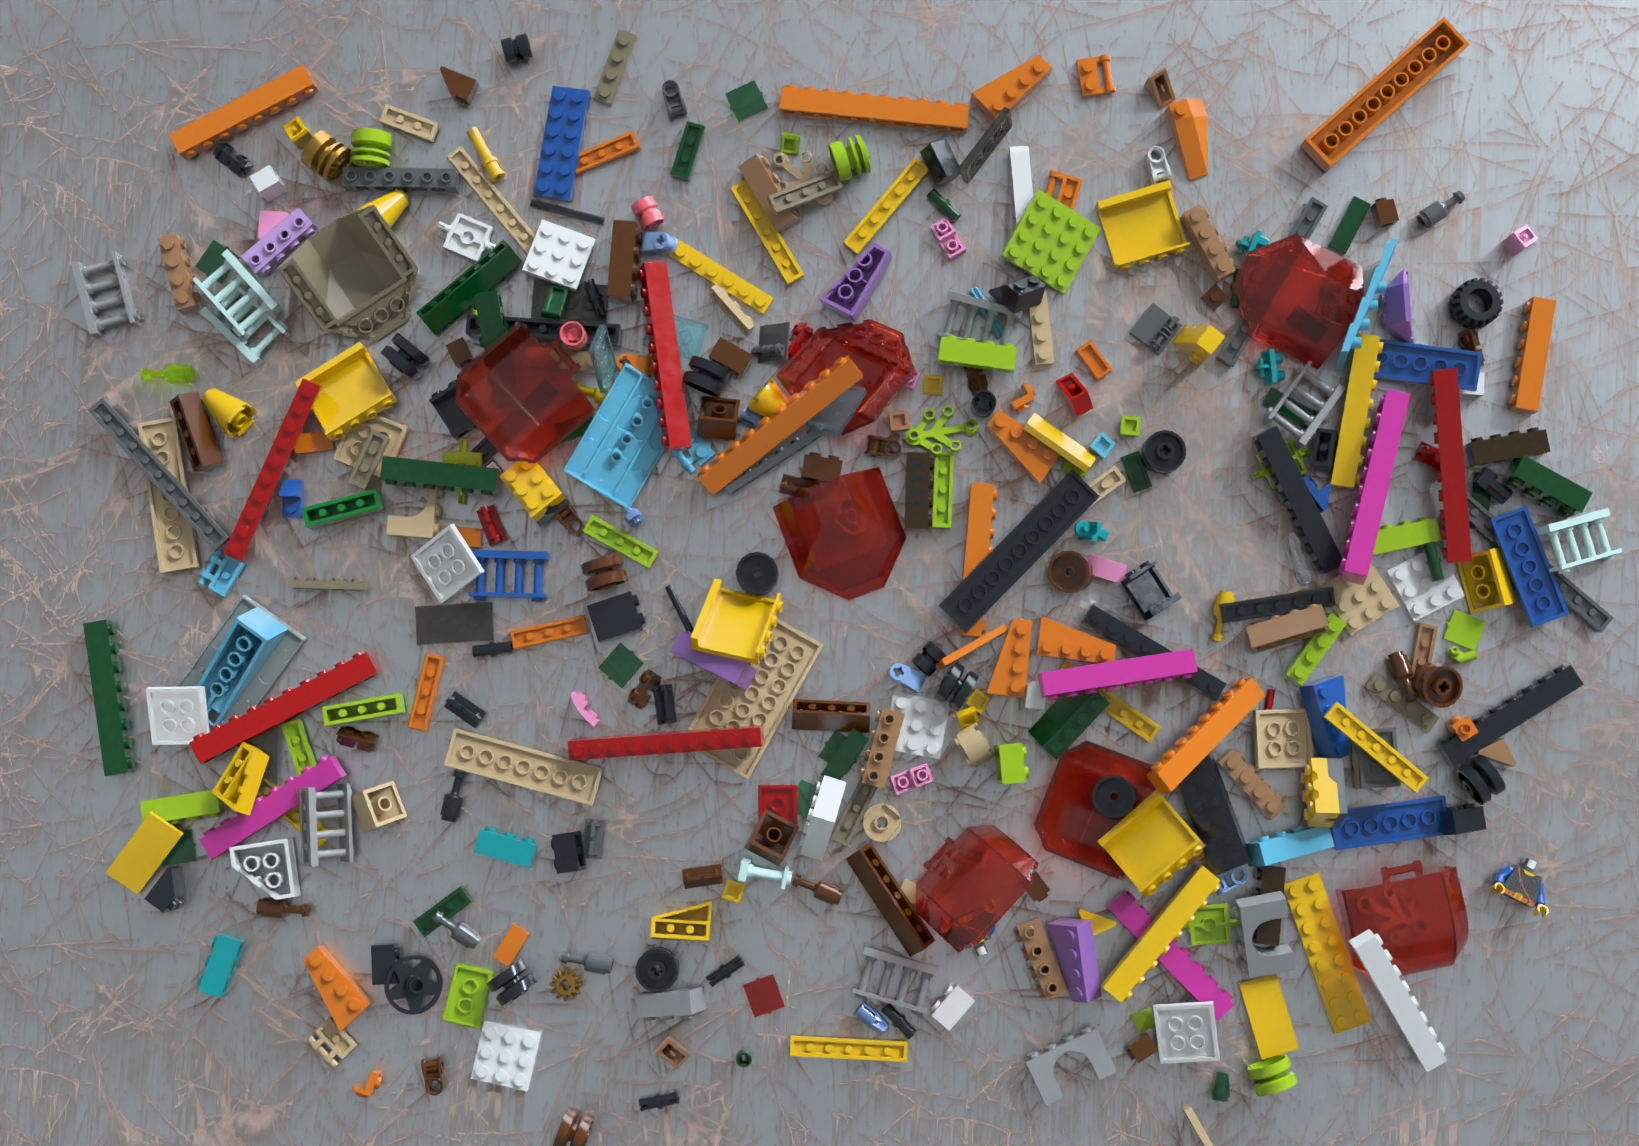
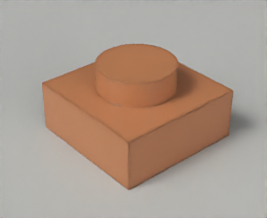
M908 410L889 412L891 432L910 429Z

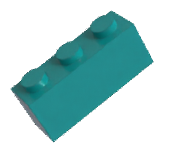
M487 826L485 829L479 830L473 852L524 867H532L538 844L534 843V839L523 837V840L515 838L516 834L504 832V835L496 833L497 829Z
M226 933L215 936L211 945L213 947L212 953L207 956L204 964L206 966L205 972L200 975L198 980V991L217 998H222L226 995L245 940Z

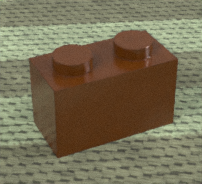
M722 337L718 339L709 355V359L712 362L730 371V375L735 378L738 376L743 378L754 359L752 354Z
M809 452V455L805 454L801 478L839 486L843 461L839 460L840 457L828 455V458L820 457L821 454Z

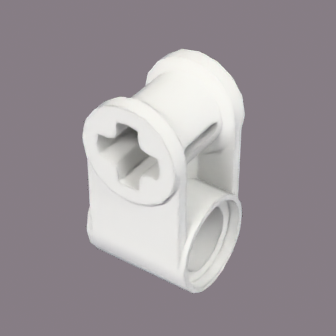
M1159 146L1151 147L1145 156L1151 184L1155 185L1157 182L1166 179L1172 180L1171 170L1164 150ZM1150 154H1158L1159 160H1153Z

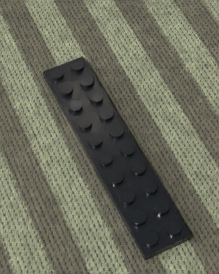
M1072 469L938 606L967 633L1100 496Z

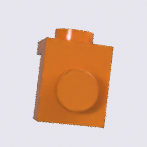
M1026 382L1021 385L1025 395L1010 404L1013 412L1017 410L1019 412L1024 411L1029 407L1028 404L1035 399L1034 395L1036 394L1031 385L1028 386Z
M1457 715L1450 719V724L1446 726L1449 733L1455 732L1462 742L1478 733L1469 716L1460 717V715Z
M372 1070L366 1086L356 1084L353 1086L352 1091H355L357 1096L363 1098L371 1097L375 1090L380 1088L383 1080L380 1077L382 1071Z

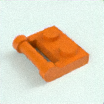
M1110 54L1076 60L1082 98L1116 92L1109 65L1111 61ZM1097 64H1102L1105 87H1100Z
M1050 170L1048 175L1049 182L1045 193L1052 197L1056 181L1061 180L1062 184L1057 201L1074 210L1083 179Z

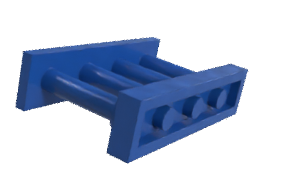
M471 550L484 570L487 559L494 560V563H496L495 592H484L483 573L476 578V592H469L468 596L474 597L475 601H485V597L531 599V602H543V599H548L547 594H541L542 564H544V561H549L550 553L546 551ZM506 560H514L513 563H515L514 593H503L504 563H506ZM525 560L533 561V564H535L533 593H522L523 564H525Z

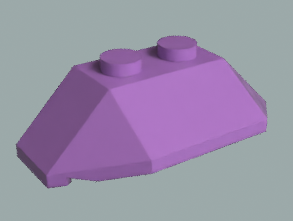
M1407 268L1403 269L1386 287V293L1380 294L1379 301L1380 305L1383 306L1381 323L1384 324V330L1397 341L1414 343Z

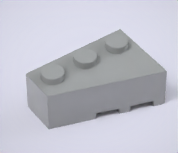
M704 986L694 989L679 988V990H665L663 992L645 991L635 994L637 1018H644V1021L656 1020V1017H662V1020L674 1019V1016H680V1019L692 1018L693 1014L706 1010Z

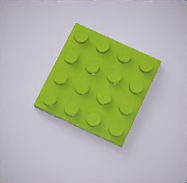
M1037 189L1000 256L1030 275L1039 278L1040 281L1059 293L1065 294L1101 228L1040 189Z

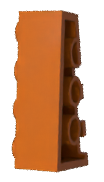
M1037 55L972 92L970 100L997 126L1050 75L1052 67L1040 55Z
M998 409L987 424L986 429L1022 467L1024 472L1033 479V482L1039 486L1060 454L1023 429L1024 426Z
M1041 616L1039 618L1035 656L1094 664L1114 661L1116 645Z
M1014 618L1011 620L985 694L1016 698L1025 697L1032 620Z
M323 945L317 946L303 959L340 1032L345 1030L374 1003Z

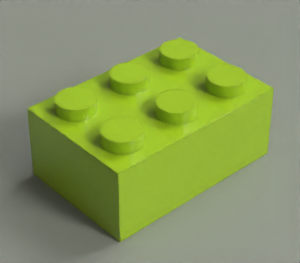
M1022 743L994 745L998 784L1026 782V778H1029L1028 766L1024 765V758H1027L1026 746L1023 747Z

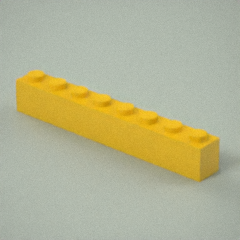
M1358 333L1357 337H1361V349H1354L1331 486L1352 490H1354L1355 485L1359 486L1360 474H1357L1358 466L1362 467L1364 455H1360L1361 447L1365 448L1367 437L1363 436L1364 429H1369L1370 418L1367 417V412L1372 410L1374 399H1371L1370 395L1371 391H1375L1377 380H1373L1374 372H1379L1380 361L1376 360L1378 353L1382 354L1384 343L1380 342L1379 336Z
M1198 865L1100 986L1119 1002L1127 1001L1133 993L1131 990L1134 986H1139L1145 979L1143 975L1147 970L1151 971L1158 963L1156 959L1160 954L1164 955L1169 950V943L1173 939L1177 940L1183 932L1181 929L1185 924L1189 925L1195 918L1193 914L1196 910H1201L1206 905V898L1209 894L1213 895L1220 887L1218 883L1221 880L1203 865Z

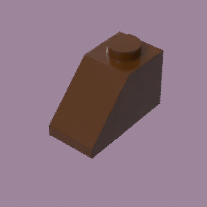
M441 66L440 71L449 93L454 99L453 101L462 106L464 104L470 106L479 86L476 79Z

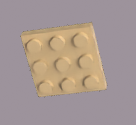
M376 415L373 419L363 422L357 429L350 430L344 434L333 459L355 467L371 430L391 438L383 456L397 457L409 428ZM382 458L374 473V476H377L379 478L381 473Z
M1372 562L1364 585L1340 580L1341 574L1318 587H1333L1336 606H1331L1336 616L1347 624L1344 629L1349 636L1399 606Z
M1306 709L1253 710L1256 769L1305 767L1310 759L1313 758L1311 727Z

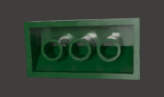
M1099 691L1086 695V692H1079V696L1067 698V695H1061L1028 732L1057 760L1110 704L1109 700Z

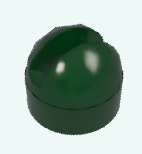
M741 1050L736 1055V1062L740 1067H747L752 1062V1056L747 1050ZM742 1055L746 1056V1061H743Z

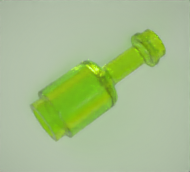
M167 364L164 370L141 369L140 375L141 379L149 381L150 378H164L167 383H188L194 378V370L191 365L188 366L187 364Z

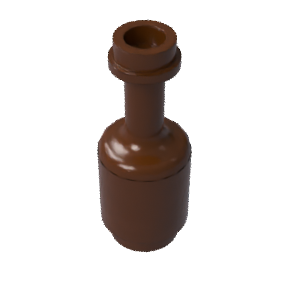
M1397 651L1388 655V664L1396 681H1402L1407 694L1405 696L1407 702L1419 699L1418 692H1414L1409 680L1410 676L1413 675V671L1407 655L1403 651Z
M796 874L792 885L796 888L801 886L813 891L815 899L831 905H838L843 894V890L839 889L840 887L823 880L815 884L802 879L801 875Z
M264 897L263 899H258L256 913L261 915V917L283 918L286 913L302 914V917H308L310 905L304 903L303 906L287 905L285 899L275 900L274 898Z

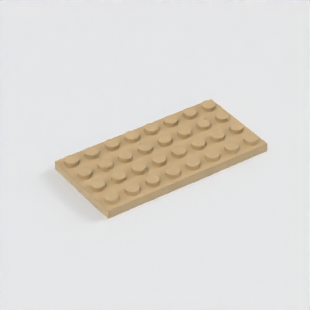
M778 619L776 628H772L771 641L766 644L765 657L761 658L759 665L746 662L757 669L748 689L745 690L718 676L688 730L763 725L764 745L762 747L698 752L749 780L824 644Z

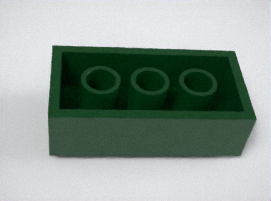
M1525 455L1512 460L1502 478L1507 487L1522 491L1525 497L1535 498L1540 501V505L1546 508H1553L1557 510L1556 513L1566 518L1582 513L1593 493Z

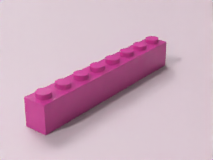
M1188 649L1041 672L1038 675L1041 697L1048 698V701L1059 699L1060 695H1067V698L1079 696V692H1086V695L1098 693V689H1105V692L1117 690V686H1124V689L1136 687V683H1143V686L1155 684V680H1162V683L1174 681V677H1181V680L1193 678L1192 675L1198 672L1194 650Z
M326 755L317 760L318 765L313 768L311 765L300 771L302 775L299 777L292 776L284 781L286 785L279 788L277 786L268 791L269 796L263 799L262 796L254 801L250 816L236 812V817L232 819L228 817L220 822L221 826L217 829L212 827L203 833L205 836L199 840L209 857L214 859L228 851L229 847L236 846L299 806V787H315L316 792H321L345 777L346 773L336 757L331 756L328 758Z
M1121 890L1105 907L1138 940L1152 923V919L1148 916L1150 912L1143 905L1139 907L1134 902L1136 898L1129 891L1125 893ZM1173 939L1169 943V950L1164 955L1160 954L1157 961L1198 1002L1213 1001L1215 1020L1219 1021L1235 1005L1231 1001L1233 997L1225 989L1221 991L1217 987L1219 983L1211 975L1207 977L1203 973L1204 967L1197 961L1194 963L1189 958L1191 954L1184 947L1180 949L1175 944L1177 940Z

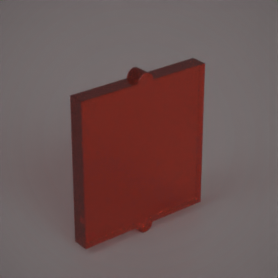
M773 974L763 978L757 977L755 981L743 985L754 1018L766 1013L771 1014L772 1011L785 1007Z

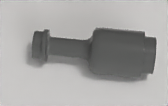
M1461 191L1453 193V197L1444 203L1440 201L1433 202L1419 212L1417 221L1423 228L1433 226L1447 216L1448 208L1456 203H1463L1465 200L1464 194Z
M437 911L431 921L434 924L440 923L451 931L452 939L466 948L474 949L482 937L478 934V931L462 921L458 924L451 922L443 916V912Z
M563 951L561 963L566 965L568 962L582 964L587 972L602 975L606 973L611 974L614 959L609 958V955L588 952L583 957L569 954L570 951Z

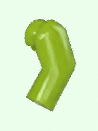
M1452 646L1448 651L1450 659L1459 664L1477 659L1475 650L1463 653L1457 646Z

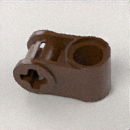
M867 435L868 444L864 455L887 459H896L900 456L901 445L898 441ZM895 445L898 451L895 454H890L887 451L889 446Z
M567 504L565 508L554 516L572 536L579 537L583 535L584 532L582 531L585 525L573 507ZM573 523H580L579 530H571Z
M438 1056L436 1059L430 1060L422 1059L421 1069L424 1076L425 1089L428 1094L436 1096L446 1089L443 1057ZM433 1081L440 1083L439 1091H435L432 1088Z

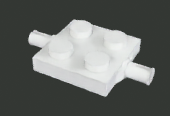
M461 213L457 214L450 226L441 221L438 223L437 229L447 232L443 248L475 262L481 258L486 249L491 250L496 246L490 243V236L494 229L492 226Z

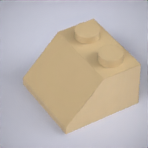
M394 781L351 796L364 833L407 817Z

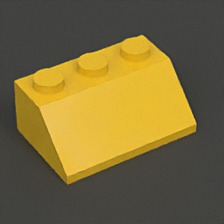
M1500 548L1474 553L1470 562H1457L1471 614L1516 603Z

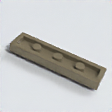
M618 30L593 97L595 101L612 106L637 39L635 34Z
M832 171L769 195L767 200L774 215L840 191L843 185L836 171Z
M294 577V580H288L287 587L290 589L368 591L369 584L363 582V579L352 578L351 582H344V578H332V581H325L323 577H313V581L306 580V577Z
M1374 672L1364 686L1365 689L1426 733L1431 731L1440 718L1417 700L1407 702V699H1405V696H1407L1406 692L1378 672Z
M860 778L831 839L848 847L878 787L862 783V778Z

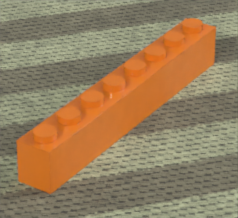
M301 65L170 133L169 136L179 155L184 159L192 158L197 155V152L203 149H210L214 146V143L229 139L232 134L246 130L247 126L263 121L264 117L270 114H277L283 107L296 104L299 99L313 95L314 91L318 89L306 67Z
M975 482L970 484L962 581L992 551V546H989L990 539H993L994 527H991V520H995L996 508L992 507L993 501L997 500V490L994 489V484ZM983 616L967 633L958 626L957 636L980 638L982 634H985L986 630Z
M1252 677L1238 679L1234 683V687L1226 691L1222 695L1223 698L1210 707L1211 710L1199 718L1200 722L1187 730L1188 734L1175 742L1176 746L1163 754L1164 758L1161 761L1152 765V770L1146 776L1160 794L1172 792L1265 696Z

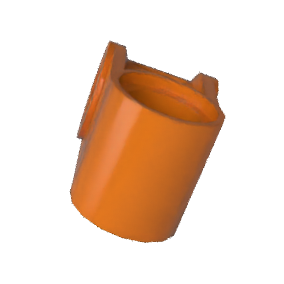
M621 354L617 357L616 367L619 372L623 368L621 363H623V360H627L628 364L651 377V356Z

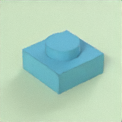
M1101 432L1089 448L1104 459L1116 443Z

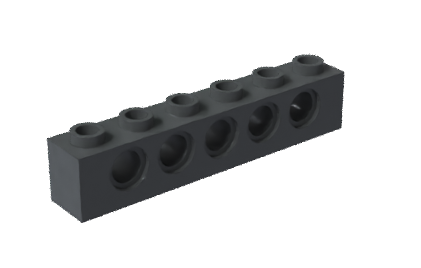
M343 167L342 186L347 192H391L397 189L399 191L403 190L405 193H460V174L457 169Z

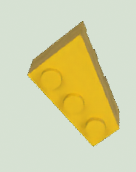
M1184 325L1171 343L1186 353L1191 362L1202 365L1225 336L1211 325H1199L1198 328H1196V325L1191 327Z
M242 742L212 790V793L234 811L250 816L269 756L259 748Z
M712 901L652 917L651 939L710 943Z

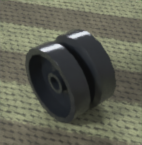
M397 332L391 340L399 350L396 351L391 346L386 345L380 353L398 371L405 373L414 380L419 374V370L412 362L414 361L419 366L425 367L430 359Z
M695 355L692 356L688 365L693 371H685L683 383L704 394L719 398L723 391V386L719 382H727L730 371L708 359Z
M1162 430L1155 432L1145 441L1141 448V458L1148 471L1156 475H1166L1182 465L1186 458L1187 449L1180 435L1173 431Z
M761 552L749 553L742 557L737 564V581L746 593L757 596L766 595L776 586L779 577L777 565L773 558ZM755 570L760 571L761 575L759 577L753 575Z
M955 662L951 670L946 673L941 681L940 688L934 698L943 703L952 694L949 707L958 712L978 680L979 675L969 671L961 679L964 666Z
M1482 755L1474 757L1470 761V766L1464 764L1456 770L1457 777L1464 789L1480 805L1490 801L1491 794L1498 795L1506 789L1505 783L1497 769Z
M1108 775L1101 778L1095 784L1092 792V801L1095 808L1105 817L1112 820H1122L1137 807L1138 793L1126 778L1118 775ZM1117 794V800H1112V796H1116Z
M653 947L645 951L638 959L635 967L636 978L639 984L646 990L663 992L669 989L677 980L680 972L679 960L670 949ZM656 965H659V969H662L661 972L655 971Z
M523 959L486 983L491 992H496L501 987H504L505 990L496 997L501 1007L510 1000L514 1001L537 982L532 973H528L523 978L519 977L528 967Z

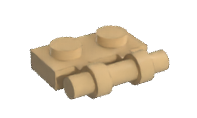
M329 1017L315 1031L320 1036L318 1040L313 1035L307 1039V1042L311 1045L310 1048L314 1052L317 1051L324 1058L323 1061L333 1069L339 1064L334 1058L336 1055L344 1059L358 1045L344 1030L339 1031L332 1017ZM324 1042L332 1049L330 1053L322 1046Z

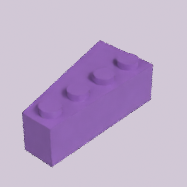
M873 243L859 257L857 262L844 273L845 275L831 287L828 293L820 298L822 305L856 322L892 260L891 252Z
M680 631L670 651L671 653L745 690L748 689L757 669L744 661L692 650L690 639L692 632L688 631L686 634Z
M1060 917L1047 923L1072 1001L1089 1003L1101 997L1092 921Z

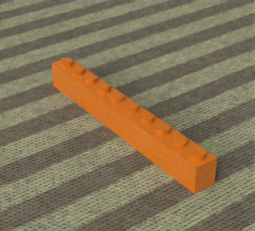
M786 85V87H781L779 114L966 133L969 106L961 102L947 104L946 101L942 100L928 102L927 99L923 98L909 100L908 97L903 96L890 98L889 95L872 96L870 93H861L859 95L853 94L851 91H842L840 93L834 92L832 89H823L821 91L813 87L801 89L794 85Z
M848 355L838 358L832 368L823 370L819 374V378L814 382L813 380L809 381L804 386L803 391L799 394L797 392L788 399L789 402L784 406L781 404L776 407L770 417L766 416L758 423L759 425L754 429L750 428L747 430L741 440L733 441L727 451L718 453L714 457V461L709 465H703L699 469L698 479L712 495L716 494L862 379V372Z

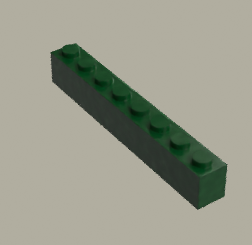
M110 620L83 623L104 775L116 776L133 773L135 760L131 756L133 745L128 735L130 723L125 714L127 703L123 699L122 693L124 692V683L120 679L122 667L117 658L119 647L114 637L116 635V627Z

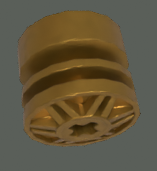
M322 130L316 133L305 146L301 155V162L311 170H317L318 175L331 182L343 172V167H347L351 157V149L344 146L341 142H336L332 135Z

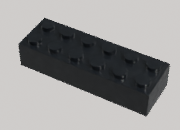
M1211 751L1180 782L1179 786L1197 835L1206 845L1203 847V851L1211 873L1217 874L1248 864L1252 858Z

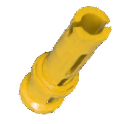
M472 127L475 135H473L470 129L466 133L483 161L482 167L490 175L489 180L497 182L504 178L506 173L500 169L498 159L492 156L478 128Z

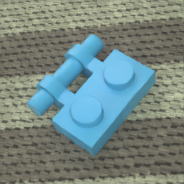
M690 425L692 447L688 449V452L692 456L687 459L681 451L670 453L681 462V467L684 470L686 469L692 474L696 471L692 465L695 461L700 466H703L716 454L702 437H697V431Z
M218 549L214 554L210 555V561L206 568L200 572L201 576L197 582L205 585L209 579L211 582L208 588L223 597H227L245 564L227 555L224 560L220 559L223 551ZM216 564L220 565L216 574H211Z

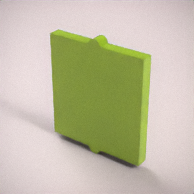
M1454 609L1449 622L1446 623L1447 628L1443 639L1467 649L1476 650L1479 639L1483 637L1481 634L1486 621Z

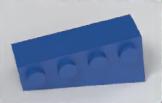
M1344 675L1328 676L1300 686L1319 758H1342L1348 756V737L1323 717L1335 702H1338L1346 709Z

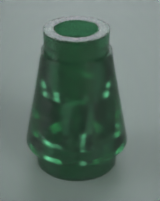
M1217 1072L1211 1091L1212 1100L1228 1102V1097H1230L1229 1074Z

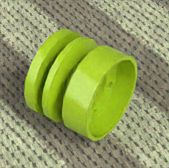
M373 128L353 129L351 144L356 148L350 150V165L354 167L390 168L388 160L391 155L386 151L391 149L392 135L386 131Z
M860 134L854 135L855 144L851 137H847L848 147H844L841 140L828 144L834 170L841 182L852 179L851 169H855L858 176L862 175L861 166L866 174L871 172L869 152Z

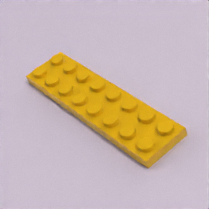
M1319 872L1285 883L1284 895L1333 1033L1337 1034L1372 1022Z

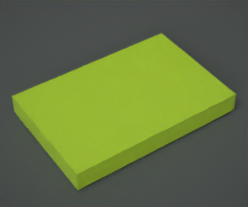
M456 962L442 1021L481 1029L490 992L486 983L493 979L494 971Z

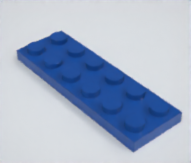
M552 86L533 193L535 197L572 201L579 161L578 156L581 150L591 93L589 90Z
M1380 339V342L1384 343L1382 354L1378 353L1376 361H1380L1379 372H1374V378L1430 385L1429 375H1433V370L1457 368L1459 389L1476 392L1482 352Z
M1527 506L1489 519L1530 627L1533 628L1569 614L1553 572L1550 573L1549 571L1551 566Z
M1445 795L1347 809L1348 814L1340 827L1331 828L1334 849L1343 850L1442 836L1440 812L1448 811Z

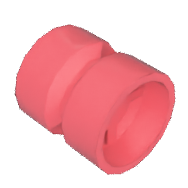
M652 196L643 197L631 205L635 217H639L638 223L643 231L654 229L664 222L660 210H656L657 204Z
M569 321L563 324L560 329V338L568 349L577 351L584 348L588 338L580 323Z

